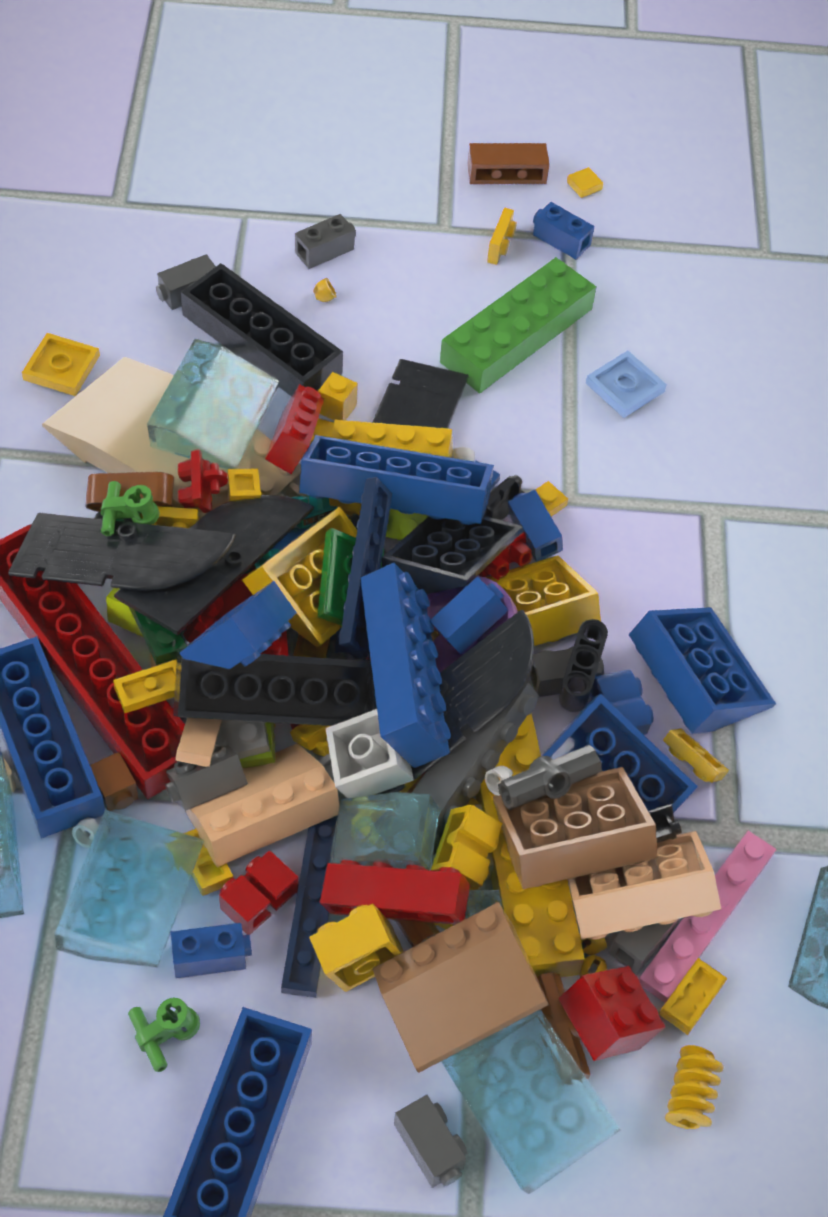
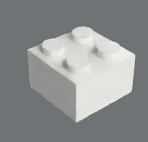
M377 709L325 728L335 788L352 802L414 780L411 765L380 737Z

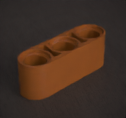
M96 473L88 476L85 507L89 510L101 512L102 501L107 497L108 484L111 481H117L121 484L119 497L124 496L125 492L133 486L144 485L151 490L153 495L152 502L157 506L172 507L174 476L169 473Z

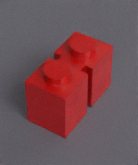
M270 850L262 857L257 856L253 858L245 869L247 873L244 876L240 875L237 879L232 878L228 880L220 890V909L234 923H241L242 930L247 935H251L271 917V912L266 909L267 907L271 906L277 911L298 891V876Z

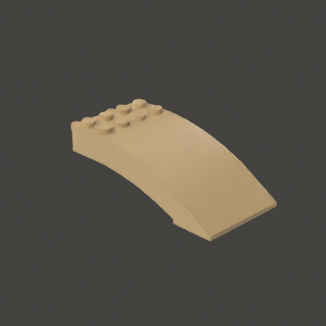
M125 356L42 423L43 428L84 463L89 462L107 473L165 472L173 475L172 507L184 508L178 501V490L192 486L191 481L183 483L179 478L178 463L191 459V451L197 449L202 451L203 459L210 461V463L219 464V469L226 473L228 469H258L261 495L288 496L290 498L296 496L308 497L307 494L299 493L301 464L298 463L293 473L289 474L265 460L272 440L259 429L194 385L171 373ZM227 484L220 487L219 494H212V509L229 502ZM199 507L188 508V509H198L199 519L202 518L205 514H207V513H203V512L199 509Z

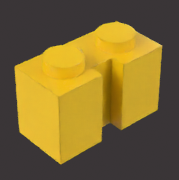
M472 804L451 809L431 870L439 871L441 867L455 868L463 874L469 882L470 888L483 886V882L489 874L490 860L487 859V855L493 852L499 843L502 823Z

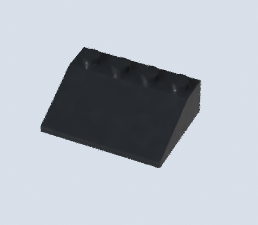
M428 516L382 557V568L395 563L403 572H408L419 590L423 589L426 594L464 587L475 579L523 532V526L483 516L481 524L474 523L470 525L463 524L454 519H433Z

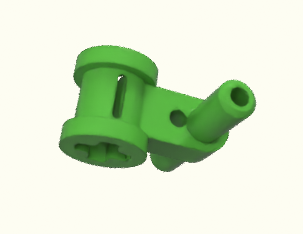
M117 481L109 482L107 497L102 501L101 515L103 516L101 533L103 535L111 536L114 534L116 519L131 518L133 523L150 525L158 520L160 512L157 505L152 502L153 495L147 486H133L125 492L124 496L119 497L121 484Z
M175 997L166 999L160 1004L156 1013L157 1020L150 1024L141 1007H133L128 1012V1016L136 1031L135 1039L142 1052H146L155 1072H162L168 1066L159 1047L160 1044L171 1037L181 1041L191 1039L200 1028V1017L197 1012L188 1007L183 1000Z

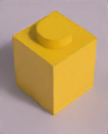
M332 372L318 390L321 397L325 398L320 414L334 421L347 420L357 406L358 383Z

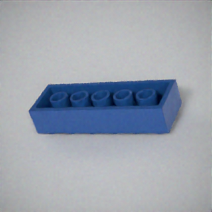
M315 435L302 458L299 493L308 494L316 499L331 498L345 504H362L361 497L364 493L366 479L377 477L392 493L390 509L398 510L404 514H425L433 519H454L468 525L474 523L481 524L490 498L494 465Z
M392 563L360 579L380 737L413 768H416L450 754L448 739L451 738V734L443 713L446 711V704L439 687L442 684V678L435 658L438 657V652L431 633L434 632V626L428 616L429 598L423 589L419 590L408 572H403L395 563Z
M37 636L0 648V733L41 839L74 827L85 818L95 819L106 815L103 796Z
M242 1007L163 1217H251L312 1045L311 1028Z

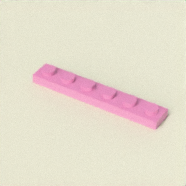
M749 830L746 832L715 874L721 910L713 911L710 915L704 917L688 916L682 919L640 976L639 981L644 989L666 1003L697 958H700L770 861L776 848Z

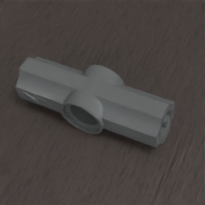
M590 745L556 759H552L549 756H541L533 761L529 770L498 783L499 794L504 805L509 810L545 795L552 799L561 798L569 791L572 784L602 771L601 761L597 756L596 750Z

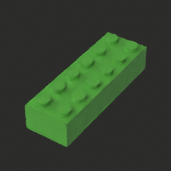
M555 257L444 337L441 342L440 363L449 370L468 374L467 384L480 394L591 311L597 286Z

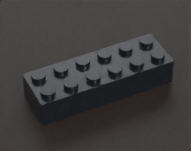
M222 263L181 291L182 315L291 397L299 384L318 391L332 372L339 375L343 374V351Z
M183 649L177 650L173 716L333 726L377 709L371 661L261 654L245 667L240 662L231 669L183 659L180 655Z

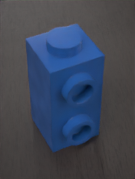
M550 202L543 209H539L534 215L533 236L575 260L591 246L595 226L555 203Z
M535 489L528 493H520L508 501L509 517L514 524L523 526L526 544L532 550V557L535 562L563 551L562 534Z
M476 577L445 607L441 608L430 622L461 655L509 610L501 602V599L504 597L503 593L492 582L486 585L479 577Z
M241 923L170 932L175 978L246 969L245 957L252 956L250 934L243 935Z

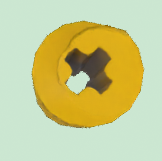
M686 1045L681 1047L679 1052L681 1058L678 1059L676 1065L678 1071L673 1078L675 1085L671 1088L670 1094L672 1098L669 1099L667 1104L669 1112L666 1113L664 1118L666 1122L684 1129L710 1127L712 1120L703 1115V1113L709 1114L715 1111V1106L706 1100L716 1099L718 1092L709 1086L720 1085V1077L713 1073L722 1072L724 1066L721 1062L715 1060L711 1051L696 1045Z

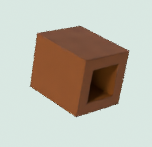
M119 752L90 764L108 813L115 809H124L138 799L136 782Z

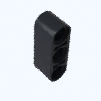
M589 619L584 621L579 628L559 695L560 705L569 712H580L588 704L608 636L606 625L599 620ZM571 690H576L580 693H574Z

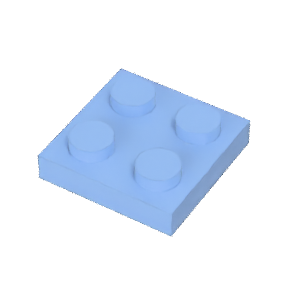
M629 351L624 352L587 375L586 384L623 418L664 393L667 385Z

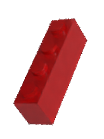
M301 384L298 385L282 411L265 460L289 474L293 473L310 446L325 399L321 397L317 390L311 387H304Z
M341 860L340 864H327L320 904L330 914L349 916V913L359 906L374 904L387 919L455 925L465 919L470 884L459 870L451 867H441L439 871H432L419 865H407L405 869L394 868L392 865L383 862H375L373 866H364L356 861Z

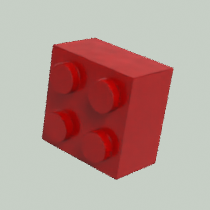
M630 966L585 974L558 998L593 1061L640 1050L666 1027L658 1015L656 1007L649 1000L638 977L633 973Z

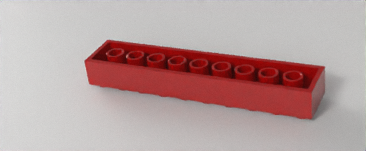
M29 524L0 539V600L29 639L37 636L49 667L113 754L120 753L136 785L148 800L165 790V784L170 782L166 771L174 768V765L179 762L176 760V755L185 724L180 717L173 716V708L167 700L124 713L114 688L113 680L142 671L143 669L78 584L43 580L42 575L44 571H39L35 579L9 576V570L32 525Z

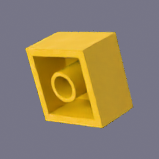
M374 904L369 906L362 905L353 909L348 917L339 922H329L322 925L318 929V933L309 937L325 975L345 992L374 978L375 975L372 968L404 952L391 922Z

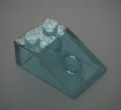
M394 792L341 799L329 863L340 864L341 860H352L364 866H373L375 862H383L392 865L394 868L406 869L407 865H419L430 870L440 808L430 794Z

